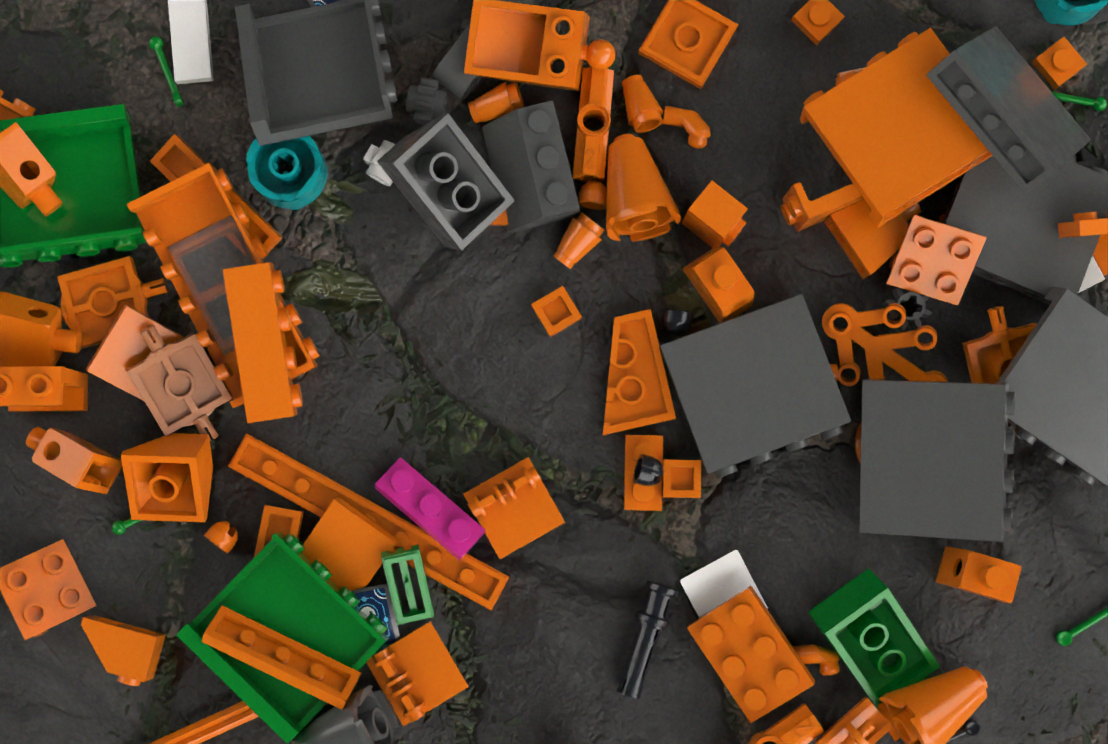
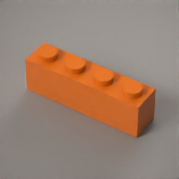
M270 262L222 269L247 424L298 415L297 407L303 406L300 385L293 384L291 369H296L297 363L294 347L287 346L285 331H290L291 327L287 308H281L278 293L284 292L281 270H275L274 264Z

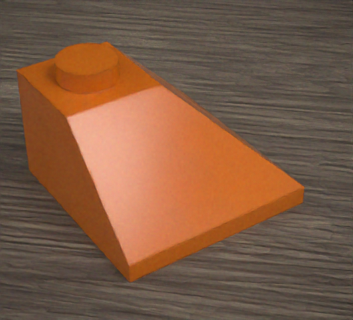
M171 433L166 437L157 438L124 450L121 453L131 520L206 522L213 474L209 434Z

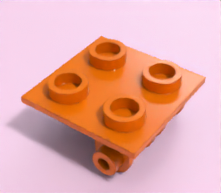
M913 214L898 254L891 256L889 262L891 272L886 284L958 306L987 237Z
M529 457L463 494L472 513L485 529V534L499 559L504 558L565 523Z
M64 539L0 567V592L24 641L32 637H38L46 633L48 629L97 606Z
M431 621L376 653L366 662L403 726L410 722H415L428 711L469 687Z

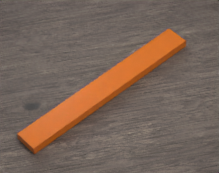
M247 433L228 465L233 470L319 517L323 516L332 501L338 496L399 540L390 554L395 553L398 548L404 547L405 551L411 549L412 545L419 544L427 576L491 611L510 576L469 554H466L459 561L422 528ZM407 560V564L415 569L414 560Z

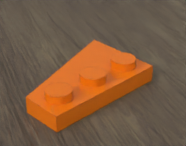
M651 309L614 317L603 436L676 419Z

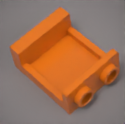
M798 182L793 184L782 198L784 204L780 207L786 223L789 226L793 224L796 232H799L825 221L833 213L865 199L852 183L810 201L802 184Z
M62 366L0 367V406H8V411L10 412L88 411V374Z

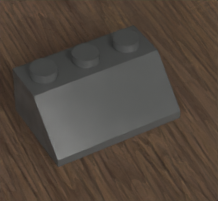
M553 100L516 109L482 126L492 171L515 200L506 209L509 225H506L507 234L579 216L580 207Z
M444 113L406 135L377 161L444 247L463 250L515 201L449 113Z

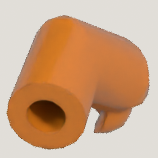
M665 106L662 124L683 127L689 134L688 144L693 148H704L708 142L707 138L711 136L710 127L694 110Z

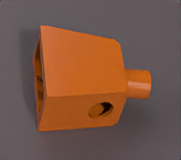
M15 122L0 133V187L21 209L33 202L45 217L49 216L63 204V201L51 189L56 173L21 127Z
M865 200L833 213L824 223L864 280L900 249L909 227L907 222L912 219L913 214L918 215L921 213L918 203L878 228L874 226L868 217L871 208Z
M724 247L712 248L682 269L719 324L736 318L753 306L754 290Z
M0 291V367L55 366L62 352L77 354L80 352L82 332L62 329L61 310L57 306Z
M37 426L31 430L26 439V446L35 450L32 462L75 488L108 494L122 468V460L77 435L50 427L46 431Z
M945 546L935 582L1002 603L1012 604L1022 566L974 551ZM962 560L961 571L959 575L956 576L957 566L959 562Z

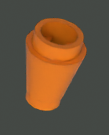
M633 75L624 79L621 84L628 124L633 126L637 133L648 132L660 126L663 122L661 117L663 110L643 80V77L641 75Z
M506 81L479 96L474 101L468 102L470 114L475 124L496 120L516 109L525 107L517 83L507 84Z
M581 212L577 219L572 218L553 256L571 269L574 264L602 241L600 236L605 229Z

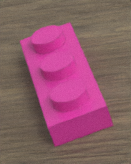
M401 457L375 483L377 491L459 561L485 533V529Z

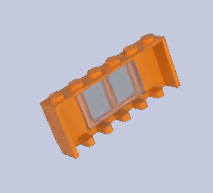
M207 163L126 205L131 212L137 214L145 230L143 232L145 240L149 246L154 247L163 264L160 268L167 280L172 281L180 297L178 302L185 314H189L198 331L196 337L200 345L207 348L216 366L213 368L220 381H224L233 398L230 404L232 408L243 405L244 400L222 269L264 263L262 258L268 256L258 236L251 238L245 226L250 223V219L240 202L234 204L228 191L233 189L223 168L217 170L212 164ZM278 293L281 308H287L289 313L291 330L285 331L287 346H293L295 351L297 368L291 369L292 379L318 367L315 359L320 357L310 336L304 339L297 325L303 322L293 303L286 305L282 295Z

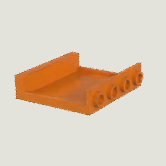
M931 27L919 35L917 32L907 35L899 42L897 49L888 54L885 51L878 53L868 61L866 68L858 73L850 71L836 81L834 88L826 93L822 90L817 91L803 103L804 106L800 117L801 123L804 124L808 121L811 123L870 206L871 211L868 217L876 228L993 156L926 76L928 72L950 54Z

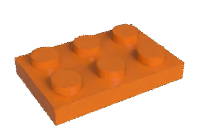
M751 585L687 626L688 631L750 723H753L815 684V679Z

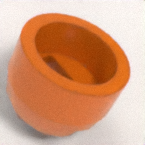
M596 180L585 183L579 192V206L593 210L606 209L607 189L604 184Z
M220 521L212 525L204 534V537L228 554L238 540V532L235 527H230L228 521Z

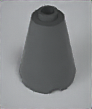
M368 685L350 695L343 710L334 706L306 725L292 739L291 744H401V739L394 741L393 729L399 727L392 704L381 690L373 692L371 690L373 686Z

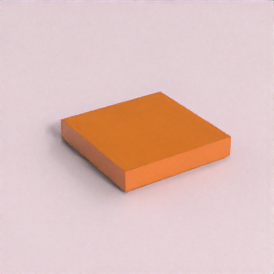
M668 0L639 48L638 54L695 87L702 89L739 24L697 0Z
M125 304L86 367V370L144 401L126 369L144 360L151 352L140 332L146 329L152 341H155L147 328L155 325L164 344L176 342L184 338V336Z
M337 496L304 542L305 549L302 553L312 563L316 559L322 562L333 574L329 579L339 589L346 586L352 591L367 587L383 564L381 552L389 551L390 554L399 540Z

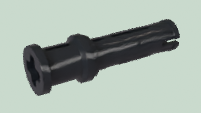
M647 580L645 585L648 588L642 610L637 611L635 616L637 618L636 621L639 622L637 632L617 688V692L635 699H640L644 681L649 671L661 630L665 631L669 626L667 616L673 598L678 597L679 591L674 588Z

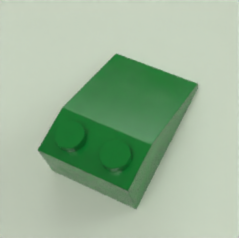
M869 568L808 611V614L823 636L839 655L844 665L877 709L878 705L883 702L879 700L881 696L920 682L940 667L888 587Z

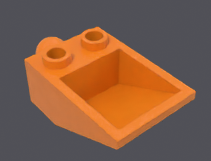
M473 0L464 74L580 91L584 60H587L588 64L594 69L603 70L613 64L616 54L613 45L603 39L595 40L586 45L590 17L584 11L498 0ZM561 22H568L570 24V30L565 35L558 34V25ZM556 60L564 61L565 68L561 73L553 72L554 67L552 65Z

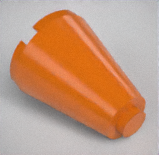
M623 134L616 137L613 143L609 145L607 155L606 231L608 237L615 241H621L620 235H630L631 242L655 238L671 230L670 223L675 220L678 225L681 216L644 140L635 137L633 134Z
M963 666L884 694L879 698L883 702L878 705V711L893 726L888 733L895 742L901 738L905 744H946L985 701L988 685L978 670H971Z

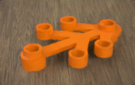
M838 303L830 306L822 318L824 332L830 338L836 340L840 361L838 380L845 386L855 385L859 381L861 374L860 367L854 363L852 340L865 349L868 374L871 379L885 380L884 362L909 381L948 382L947 377L942 372L936 370L924 372L893 350L914 346L921 350H930L937 343L936 330L931 326L923 325L913 331L874 336L862 328L885 323L890 328L902 326L906 320V310L898 303L889 304L882 309L857 312L848 304ZM891 310H897L901 313L902 317L899 321H891L887 317V313ZM838 317L845 318L848 326L843 329L837 328L834 325V320ZM923 332H928L933 336V339L930 343H922L919 341L918 336ZM846 368L853 369L856 376L852 379H847L843 376L842 371Z

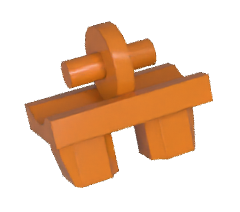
M865 696L814 742L816 744H875L893 726L878 711L869 698Z

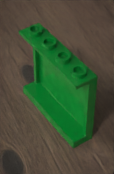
M124 104L0 120V133L16 122L56 173L51 189L63 201V204L55 212L45 217L33 202L21 209L0 187V267H17L23 264L22 261L38 259L40 262H53L60 260L61 255L74 253L81 257L94 256L99 254L101 249L115 248L117 251H130L138 248V244L147 243L143 236L145 230L137 214L131 212L126 205L141 197L130 116Z
M278 532L271 536L272 540L176 636L288 744L327 702L203 643L204 632L220 607L223 605L357 671L379 650L389 637L384 633L388 629L387 626L375 614L371 612L367 616L357 607L360 600L346 586L339 589L329 579L333 574L322 562L316 559L312 563L302 553L305 546L293 534L288 532L284 536L281 532Z

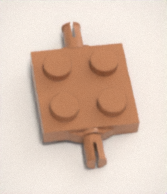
M155 325L147 327L155 341H152L146 329L142 330L140 335H142L151 352L144 360L126 369L165 437L181 427L195 425L200 434H207L204 429L206 427L213 439L218 437L219 434L214 429L208 416L216 407L231 400L232 397L224 383L217 378L213 369L214 366L194 332L176 342L164 344Z

